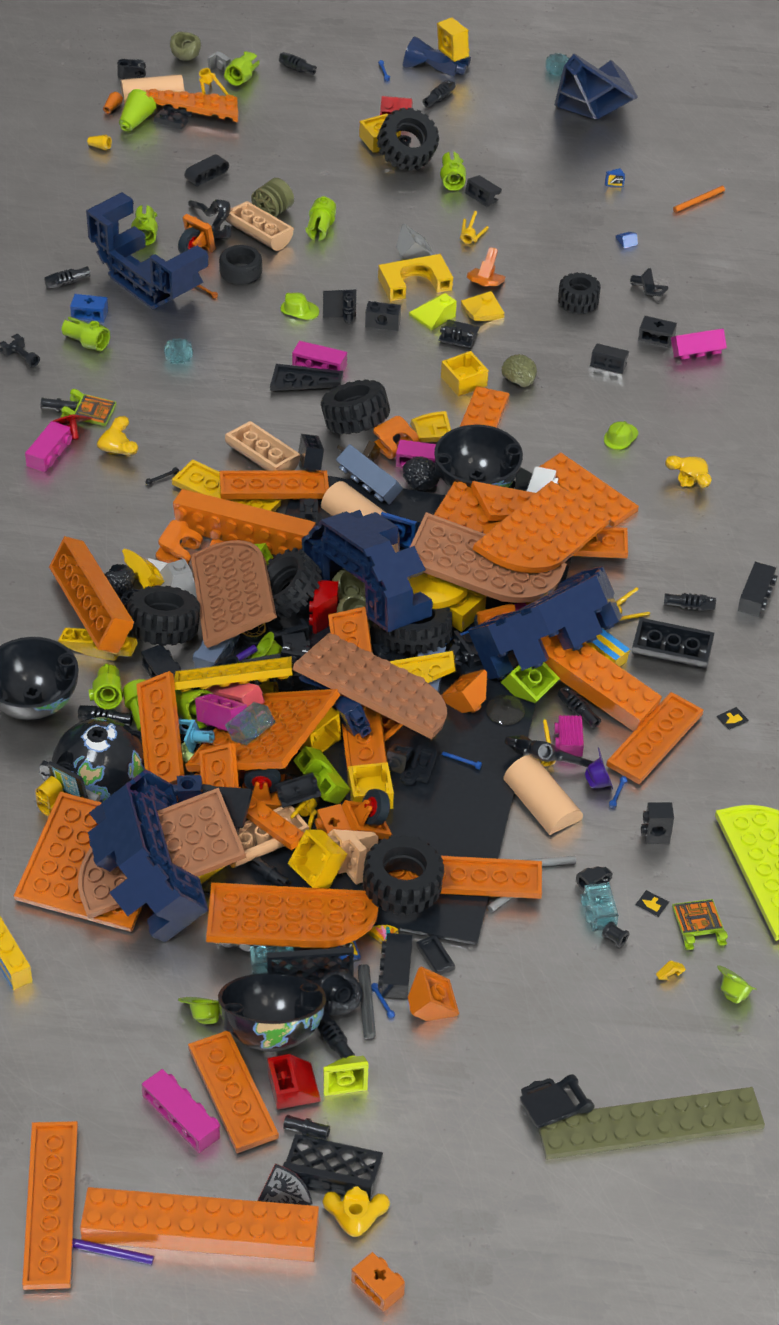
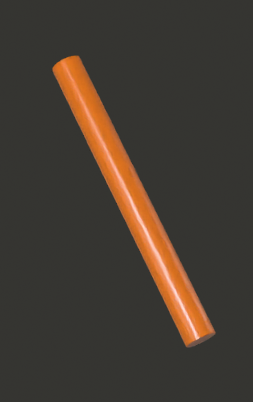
M720 186L673 207V210L677 213L724 192L725 187Z

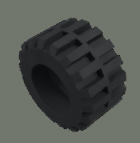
M575 272L574 274H568V276L565 275L559 283L558 303H560L564 310L571 313L585 314L591 312L599 305L600 282L590 274Z

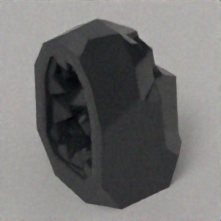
M607 867L585 868L576 875V882L585 894H593L609 883L613 873Z

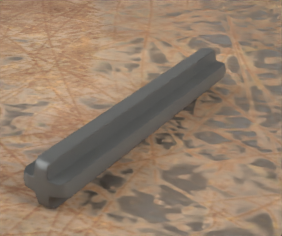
M361 964L358 966V977L362 991L364 1038L373 1039L376 1032L370 967L367 964Z

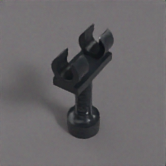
M19 334L11 336L15 340L10 344H7L5 341L0 342V352L5 354L6 357L17 352L25 358L26 364L30 367H36L39 364L40 357L34 352L28 353L23 349L25 347L24 338Z
M284 642L281 657L292 656L293 666L311 648L303 646L301 653L294 652L291 647L292 643ZM293 675L286 679H279L278 687L285 691L292 690L295 682L292 678Z

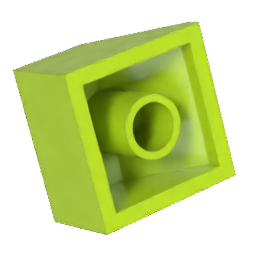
M543 662L542 666L535 669L530 667L521 670L520 665H518L501 683L515 697L536 703L560 678Z

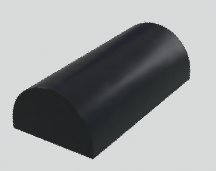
M640 618L632 646V653L707 668L715 633Z

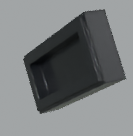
M436 935L417 941V948L433 972L442 975L455 970L454 962Z

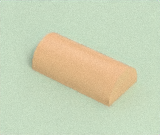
M182 75L121 80L124 105L128 94L133 89H140L145 92L150 89H157L158 91L172 90L173 92L184 91Z
M248 201L231 208L230 214L226 219L227 223L275 251H280L288 245L294 228Z
M251 421L225 434L227 445L266 471L295 470L299 464L300 453Z
M344 481L334 483L326 491L321 502V508L331 516L345 511L351 513L360 510L363 516L374 512L381 515L382 512H385Z
M526 755L515 761L507 769L503 779L549 835L582 820L583 813L538 759Z
M292 805L273 810L301 831L309 830V826L299 814L293 819L290 818L291 814L295 811ZM248 820L245 822L244 827L240 828L238 835L247 858L232 863L230 866L235 868L253 860L255 857H261L285 847V845Z

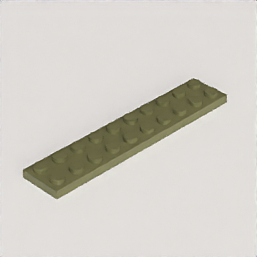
M753 1087L596 1108L589 1113L576 1114L538 1128L545 1158L548 1160L764 1129L765 1123Z

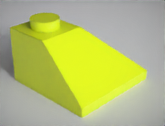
M444 293L410 311L409 315L430 330H434L446 323L447 320L456 317L457 301Z
M349 1056L323 1067L324 1096L368 1090V1061L364 1056Z

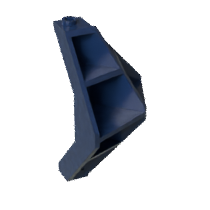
M573 54L563 67L554 105L593 119H600L637 99L638 96L625 72L612 60L598 69L578 55Z

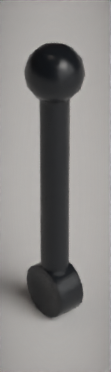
M174 467L170 472L152 479H146L145 483L151 485L154 481L172 474H178L180 470Z

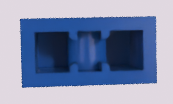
M74 294L70 305L71 317L81 321L104 323L108 313L107 297Z

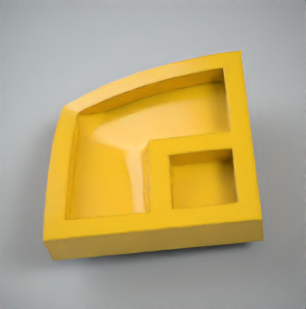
M492 291L461 300L462 308L475 321H492L504 318V311Z
M446 411L421 415L411 419L410 422L413 430L419 436V442L422 443L438 442L445 433L451 430Z

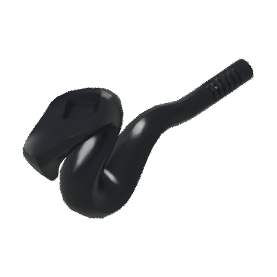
M216 199L209 208L203 203L192 200L188 202L190 207L202 210L208 217L218 213L212 224L214 238L222 240L231 238L230 225H225L224 229L220 231L221 224L230 214V202Z
M524 735L508 736L504 742L516 753L529 754L541 761H564L588 767L594 762L561 751L551 743L537 740L532 741Z

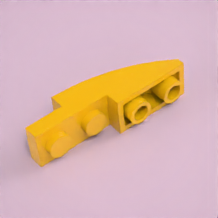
M125 548L122 550L125 563L134 571L135 580L138 579L143 588L148 586L155 587V585H162L165 582L159 570L149 560Z
M64 628L58 640L59 643L81 654L116 661L118 656L131 657L138 644L136 638L126 637L125 643L118 654L98 650L87 630L79 628Z

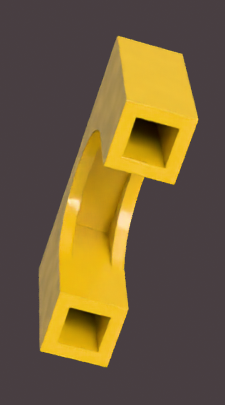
M441 254L378 265V279L390 302L406 299V284L403 279L410 276L427 278L437 293L451 291L453 288V276Z

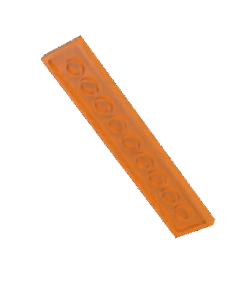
M366 607L328 615L331 634H335L347 642L354 643L365 651L372 652ZM362 704L361 706L370 724L371 732L365 737H361L359 734L353 736L342 724L347 771L348 766L387 762L381 714Z

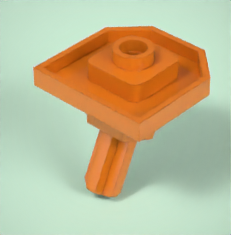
M490 247L480 269L474 268L468 272L467 278L485 287L498 286L503 283L506 276L494 273L496 267L494 263L498 250Z

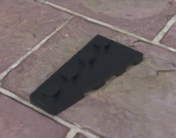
M276 364L270 384V391L336 388L342 384L343 371Z

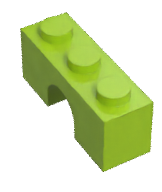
M304 746L293 760L303 774L313 772L324 801L339 804L351 790L321 750Z

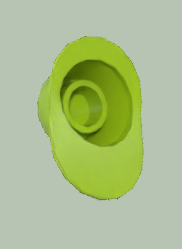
M299 292L286 293L285 302L280 307L281 312L304 320L314 319L320 312L315 304L308 302L305 295Z
M626 421L614 422L610 425L604 436V443L614 450L625 449L637 438L638 430L633 425L627 424Z
M273 632L267 633L256 647L258 651L249 656L248 659L281 654L282 646L274 640Z
M717 965L719 971L723 973L721 990L728 1000L738 1004L741 1000L747 999L753 989L757 990L733 971Z
M199 997L178 998L179 1002L189 1004L193 1018L199 1023L215 1024L218 1022L220 1016L218 1000Z

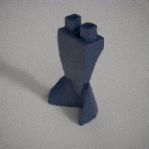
M414 36L407 46L402 66L409 68L426 61L429 65L445 74L455 76L456 73L463 75L466 67L470 65L471 57L468 56L453 62L440 50L433 49L420 38Z
M304 675L299 677L302 682L316 686L314 690L330 689ZM340 695L332 706L340 713V722L353 736L359 734L361 737H365L371 732V728L361 704Z

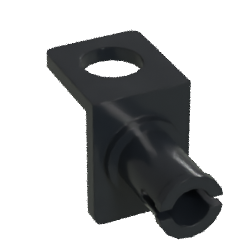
M648 268L641 276L632 275L630 278L631 285L643 286L645 295L661 297L668 290V286L654 285L651 268Z

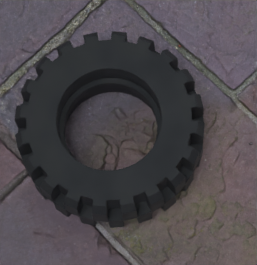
M400 108L399 111L394 110L386 117L377 136V145L380 148L381 155H384V159L387 162H391L392 166H398L401 170H404V168L408 171H412L413 168L417 170L427 165L438 147L439 131L437 127H434V121L430 120L426 113L424 115L418 109L417 111L413 110L414 108H408L407 110ZM407 131L412 133L419 140L420 146L413 148L402 144L397 138L396 132Z
M368 379L363 381L355 380L354 382H347L332 388L324 394L320 404L326 427L333 433L338 434L361 433V431L375 428L378 424H382L390 413L385 387L380 382L375 380L369 381Z
M148 586L144 589H138L128 599L127 611L134 621L133 628L129 632L136 639H140L144 643L149 642L152 645L160 644L161 646L183 644L187 640L190 641L198 632L200 603L187 590L183 591L181 588H173L171 586Z
M394 835L390 836L387 840L384 838L378 841V844H374L366 854L363 871V889L366 891L367 897L370 900L372 899V903L377 907L381 906L382 910L386 912L390 910L393 911V914L398 915L400 913L411 915L415 911L416 913L422 912L424 908L428 909L431 907L441 893L444 875L443 859L433 846L430 847L427 841H420L418 837L413 836L410 838L407 835L396 837ZM408 870L419 877L411 880H402L391 876L388 872Z

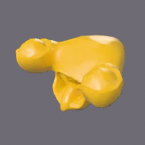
M125 416L115 418L111 427L99 438L97 447L102 451L108 452L110 455H135L138 451L137 443L130 441L125 433H122L129 425V419Z
M667 457L665 461L666 467L670 470H680L678 480L681 487H691L697 483L699 487L706 488L711 484L712 479L708 474V465L703 458Z
M358 1186L347 1191L343 1201L336 1192L331 1191L326 1193L322 1200L324 1208L336 1218L342 1229L354 1238L365 1233L376 1218L384 1214L390 1206L387 1195L383 1193L376 1194L370 1202L367 1192L361 1190Z

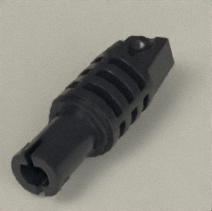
M285 52L280 53V63L298 72L304 71L315 75L317 67L307 63L305 59Z
M445 81L434 88L430 95L423 99V105L430 107L435 102H440L455 88V82Z
M87 266L77 270L71 268L44 277L47 288H55L62 285L65 286L67 283L69 285L71 282L76 283L77 280L90 277L91 275Z
M665 593L664 605L680 606L682 609L688 608L687 610H715L716 598L703 594L682 593V595Z
M568 686L559 689L558 696L575 715H581L591 728L599 726L601 719L592 712L591 706L578 693Z
M80 705L78 708V719L86 720L105 717L118 720L128 726L132 725L133 715L131 713L117 712L114 708H98L95 705Z
M324 1011L317 1029L330 1049L336 1051L341 1059L355 1056L348 1046L347 1037L341 1028Z

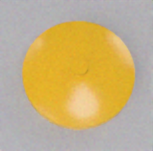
M424 572L419 576L408 579L414 594L422 592L432 599V609L452 606L464 599L469 592L467 588Z

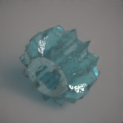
M561 53L550 54L545 63L546 71L549 74L561 76L563 67L570 58Z
M179 337V339L173 338L172 341H167L164 353L167 361L178 365L179 363L185 364V361H190L193 349L191 342H187V339L181 340Z

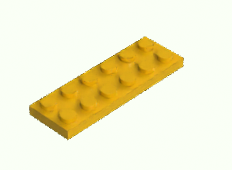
M193 459L171 479L172 485L180 489L221 498L219 471ZM279 499L229 500L273 512L281 506V500Z
M292 656L175 671V690L185 692L196 687L207 689L212 685L225 687L235 682L247 684L251 680L264 682L275 677L286 679L293 675Z

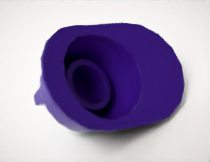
M598 747L600 757L587 767L585 771L586 780L591 788L600 789L610 786L613 790L611 780L604 766L600 748Z

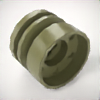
M273 178L252 193L251 202L265 212L277 217L293 205L294 195L290 186L284 180Z

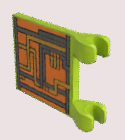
M72 389L70 391V401H79L75 411L64 406L61 410V417L72 414L92 417V419L84 422L106 427L116 402L86 395L77 389Z
M713 899L672 904L686 950L694 949V936L713 933L716 934L719 946L727 945L726 939L728 935L723 928Z

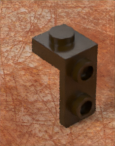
M369 441L362 454L374 462L380 454V447L376 443ZM339 445L337 446L340 454L346 449Z

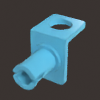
M178 719L180 734H186L184 742L189 752L194 751L198 742L213 743L215 739L214 731H200L195 720ZM182 724L188 725L189 728H188V729H185V728H183L181 725H182Z

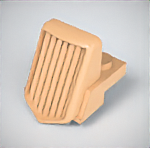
M331 830L328 836L348 854L338 874L346 872L355 884L363 883L365 857L374 844H378V836L374 832Z

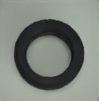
M231 246L225 249L219 257L220 274L224 280L232 284L245 285L252 283L262 274V256L259 251L251 246ZM235 264H247V265L237 266V265H235Z

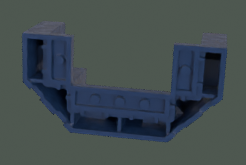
M121 192L86 210L88 238L91 243L94 242L97 246V254L102 264L106 263L110 271L107 273L110 278L152 310L204 283L198 272L208 267L209 256L198 245L168 261H165L156 254L143 262L131 256L146 247V236L143 231L135 226L119 234L118 221L134 213L133 199Z
M360 510L351 513L345 511L320 520L318 525L314 526L308 532L309 534L302 538V550L321 569L322 573L319 574L322 577L321 580L330 581L331 572L344 568L365 583L367 618L385 631L390 632L432 616V599L422 592L414 594L408 579L419 576L426 570L415 546L395 553L392 545L398 543V526L377 512L363 516Z
M600 566L581 571L560 582L554 592L517 611L496 615L469 629V635L487 672L488 678H497L499 681L508 676L507 673L514 670L507 655L512 649L521 670L530 667L535 669L542 666L543 662L549 659L541 640L542 637L557 635L563 650L572 649V651L583 647L582 643L595 641L597 639L596 636L603 633L601 628L607 630L614 627V624L620 621L622 615L613 597L615 593L604 567Z
M145 769L89 812L98 824L88 832L89 844L93 851V860L98 867L111 872L118 866L127 877L126 880L109 892L125 914L129 916L147 903L154 912L147 919L150 935L155 939L167 942L209 910L200 878L176 866L170 859L157 811L178 803L173 785Z

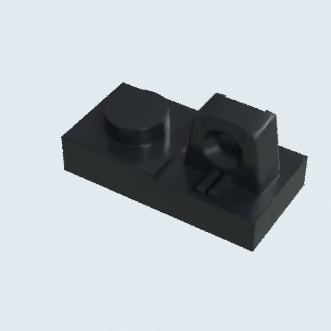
M300 499V518L316 522V526L318 525V499Z

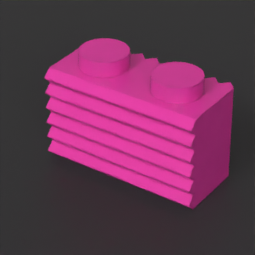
M559 715L558 723H554V734H558V737H555V747L575 756H583L582 716Z

